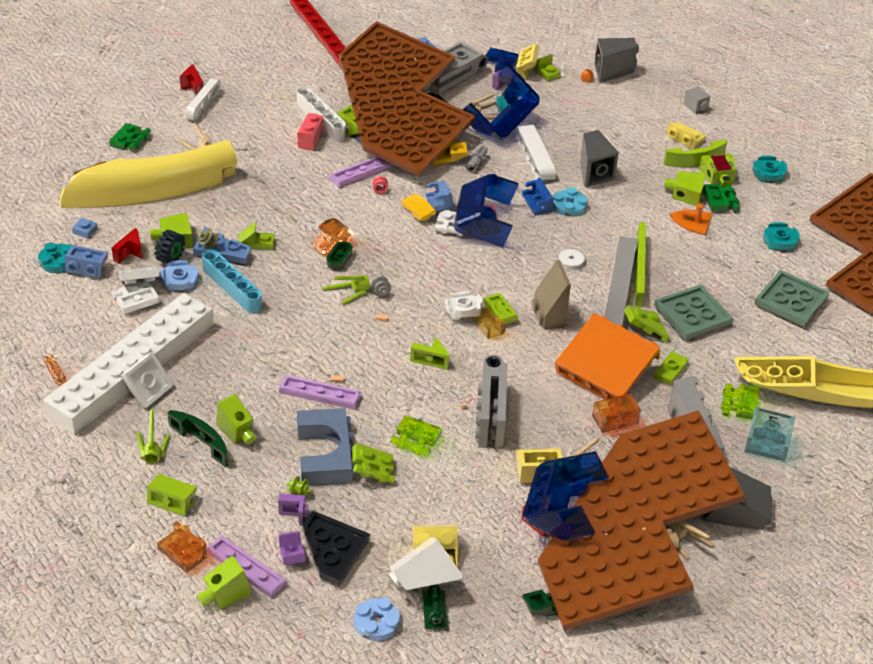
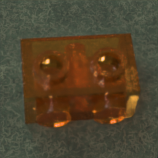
M631 393L594 402L592 417L603 433L638 424L641 409Z

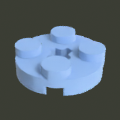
M185 260L171 261L167 263V267L162 268L160 271L161 282L167 291L193 289L198 280L197 267L194 264L193 266L189 265V262Z
M387 597L370 599L356 606L354 626L359 635L371 637L372 641H383L395 634V630L400 624V614L390 599ZM374 617H380L381 622H377L376 620L371 619H373Z

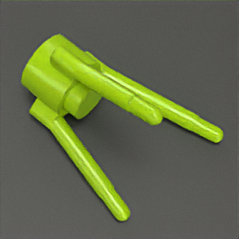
M363 274L358 276H335L334 280L352 281L322 287V290L352 286L353 291L358 293L344 300L342 305H345L357 297L367 294L366 290L370 289V282L368 277Z
M151 409L149 417V442L144 446L141 433L137 431L136 434L141 452L140 458L147 463H156L164 458V451L170 435H166L161 448L157 442H154V410Z

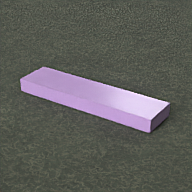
M374 157L329 174V179L338 188L393 168L395 165L379 157Z
M289 375L284 376L279 387V393L354 410L361 397V391Z
M222 535L206 548L207 554L221 564L229 557L234 556L245 571L248 583L271 599L287 585V580Z

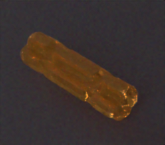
M53 355L44 356L43 363L48 367L47 369L53 379H55L56 384L66 383V376Z

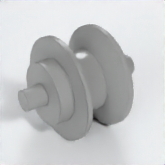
M379 276L371 282V288L376 296H384L390 292L391 284L385 276Z

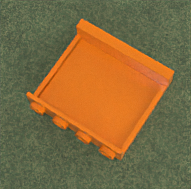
M594 313L555 361V369L557 374L622 408L626 403L625 396L654 358L660 359V347L652 341L649 342L641 338L639 334L626 330L622 325H616L606 317Z

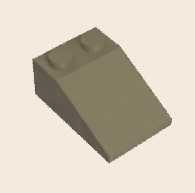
M560 260L555 261L535 290L534 299H532V308L536 310L537 320L542 324L544 330L566 327L571 284Z

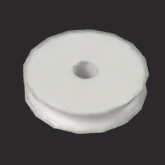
M564 249L559 253L558 260L561 261L563 268L578 270L585 264V255L577 249Z

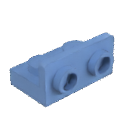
M72 245L65 255V271L101 278L102 267L108 259V252Z

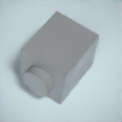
M700 87L686 90L683 104L696 114L708 109L710 95Z

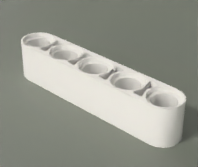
M298 88L297 106L306 115L309 113L322 115L323 132L335 142L344 141L346 139V123L310 88Z
M517 126V140L536 180L537 178H541L542 181L555 179V167L535 126Z

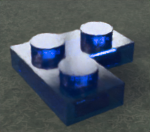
M490 47L485 55L488 57V61L497 63L494 72H498L505 67L513 70L519 58L517 53Z

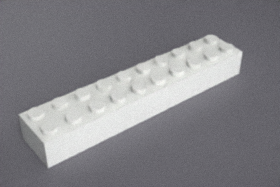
M186 293L181 294L43 399L46 417L73 435H76L131 391L121 375L145 355L153 352L163 366L214 326L212 308Z

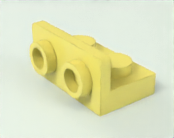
M536 43L521 50L519 53L516 70L524 79L528 77L529 70L536 65L539 51Z
M670 122L668 124L667 136L692 149H695L705 141L706 135L678 122L675 124Z

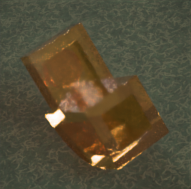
M331 218L319 225L321 231L312 241L311 245L320 253L326 255L336 242H348L355 232L340 220Z

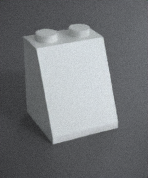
M433 536L389 567L392 571L389 576L398 588L402 586L405 590L463 578V575L438 539Z

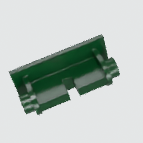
M438 584L430 585L427 590L422 591L425 629L447 628L445 590H441Z

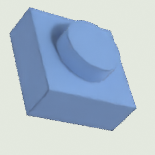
M81 218L72 227L73 234L89 238L98 229L97 222Z

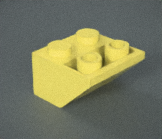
M515 449L520 483L561 482L563 472L561 449Z
M456 524L412 525L413 550L433 536L438 539L458 568V527Z

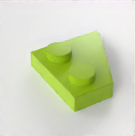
M629 305L625 308L624 312L631 324L641 328L650 335L653 332L659 334L660 341L666 343L670 338L659 319L660 316L656 312Z

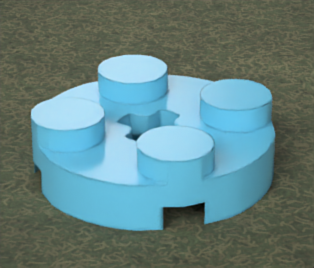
M568 187L567 190H561L553 195V209L561 215L565 216V213L570 216H579L586 210L587 197L574 187Z

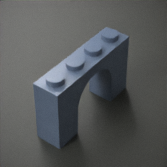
M346 408L297 411L298 440L328 439L338 445L335 451L326 455L300 456L302 482L308 479L310 486L352 483V474L356 473L353 472L355 464H352L351 461L353 446H350V443H353L352 431H348V428H351V417L346 416Z

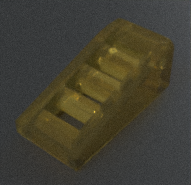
M488 308L482 309L480 316L472 317L487 339L505 333L504 322Z

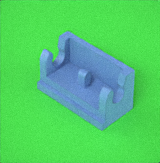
M440 180V182L429 183L427 187H435V191L425 193V196L434 210L453 209L452 192L445 181Z

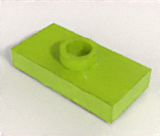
M501 293L484 298L483 303L501 326L518 321L517 313Z
M671 351L656 370L653 378L671 386L688 364L689 358Z

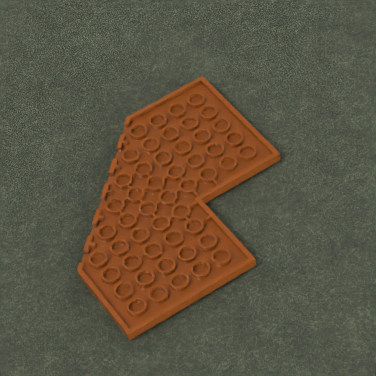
M377 21L339 54L362 148L370 154L420 177L475 121V115L424 93L455 62V56Z
M870 173L814 212L810 217V221L864 252L828 279L826 287L873 315V174Z
M699 410L621 434L538 558V565L564 631L694 590L692 581L665 526L745 501L743 490Z

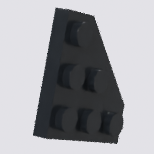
M312 511L302 526L320 578L340 586L370 541V533Z

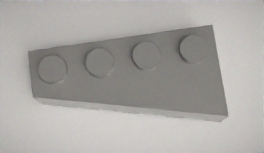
M697 377L674 380L670 402L667 404L669 414L675 418L699 410L723 454L725 447L716 425H712L710 409H705L704 394L702 391H698L696 387L699 383Z

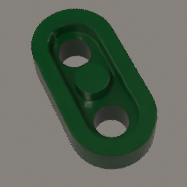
M347 241L336 243L326 256L327 266L335 270L342 268L353 253L352 244Z

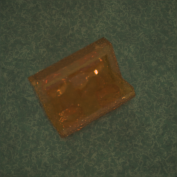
M175 521L173 523L174 531L157 543V549L188 573L207 558V545L201 537H196L191 533V530L186 525Z

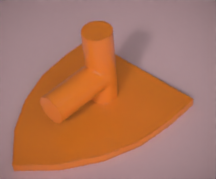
M699 203L696 205V210L683 208L682 211L671 213L669 216L680 227L705 235L713 213L703 211V204Z

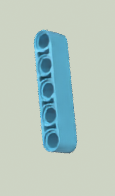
M212 249L205 250L202 253L203 271L247 312L252 314L259 313L262 310L261 291L217 251Z

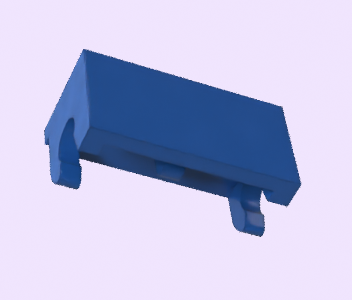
M537 178V180L526 182L524 184L525 187H532L523 190L522 196L534 216L552 212L554 198L542 179Z

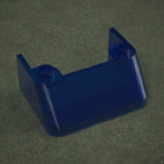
M510 64L497 74L508 86L503 92V97L508 105L491 123L471 102L462 109L475 115V121L471 124V127L476 132L499 140L505 139L540 103L539 95Z
M487 174L464 184L459 193L453 225L454 229L461 234L503 247L513 225L497 220L496 212L491 207L484 206L485 197L510 205L519 183L496 174Z
M593 451L549 460L537 467L523 510V517L528 524L559 540H569L595 534V530L582 506L568 508L570 497L583 495L589 483L609 479V475L597 452Z

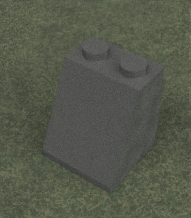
M597 38L594 67L599 83L634 72V67L637 66L636 53H639V44H636L635 38Z
M599 130L583 133L580 164L585 188L614 180L616 175L619 152Z
M730 467L745 494V501L704 513L703 521L759 530L763 525L769 523L772 518L771 486Z

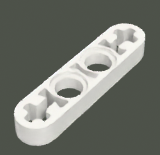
M211 78L188 105L186 109L187 119L196 121L219 93L221 87L220 80Z

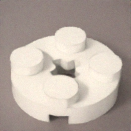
M469 291L454 293L451 295V299L448 300L447 298L445 300L446 312L455 320L462 317H478L483 309V299L479 294L474 296Z

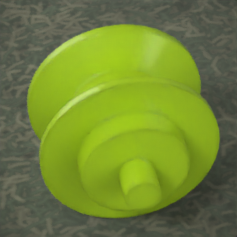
M296 476L291 482H287L290 494L295 495L296 493L306 496L307 493L312 491L309 489L308 479L301 482L300 477Z

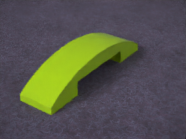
M727 140L713 141L710 147L683 151L681 147L665 150L663 164L672 167L700 166L701 156L725 154Z

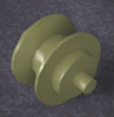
M211 229L199 234V244L205 245L207 250L218 245V235L216 233L213 234Z

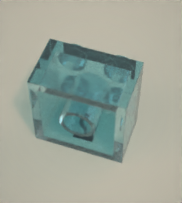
M755 407L744 452L785 462L795 417Z

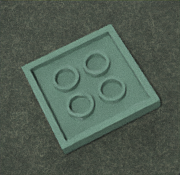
M779 270L755 298L754 304L805 327L828 299L830 292Z
M702 284L655 300L654 306L685 340L730 325L733 322V317Z

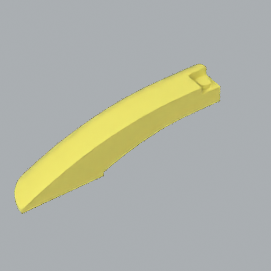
M225 140L177 154L139 159L119 158L86 168L75 174L70 179L71 182L61 192L60 207L91 208L130 205L196 192L222 184L223 178L236 175L235 165H238L237 157L230 141Z
M815 356L735 357L736 368L740 375L756 386L816 402L873 408V370L837 365L817 360Z

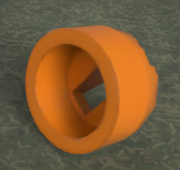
M585 69L581 74V80L586 83L593 81V71Z

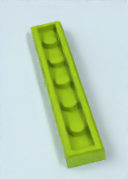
M645 222L639 223L637 232L635 305L637 307H642L645 293Z

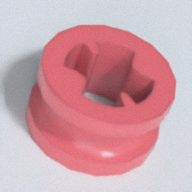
M378 176L373 180L374 192L383 194L388 190V180L385 177Z

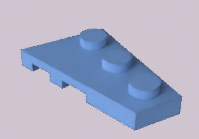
M205 226L202 233L210 228ZM218 232V245L211 249L217 251L227 261L246 264L251 254V247L235 239H226L223 234ZM198 239L193 248V254L202 256V253L207 249L205 245L199 244Z

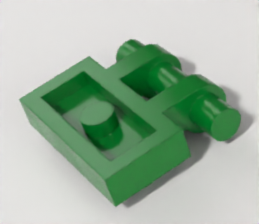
M125 123L109 140V145L121 150H125L128 147L130 151H134L142 145L143 141L149 138L151 129L145 128V130H141L140 126Z
M704 184L703 191L711 211H728L729 206L735 212L740 210L739 199L736 198L735 189L731 185L722 188L721 184Z

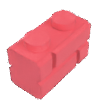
M315 113L306 115L297 132L298 148L311 151L315 149L324 131L322 115Z

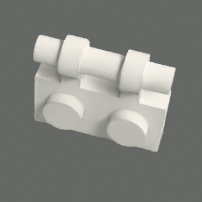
M440 210L435 231H439L442 234L453 233L462 237L463 235L470 236L475 214Z
M139 281L134 283L133 286L118 288V291L112 292L113 298L117 299V304L124 314L160 303L158 294L148 281L142 283Z

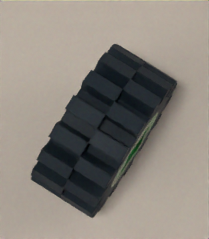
M172 230L162 232V235L159 236L160 240H157V246L154 248L156 250L154 252L155 258L166 264L179 260V257L183 255L181 254L182 251L185 249L183 248L186 244L184 242V235Z

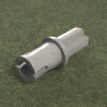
M482 145L476 153L471 155V159L465 167L468 172L474 173L477 167L483 163V158L488 151L487 147Z

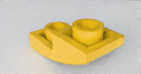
M416 193L401 201L402 206L410 210L413 217L420 221H426L436 214L434 208Z

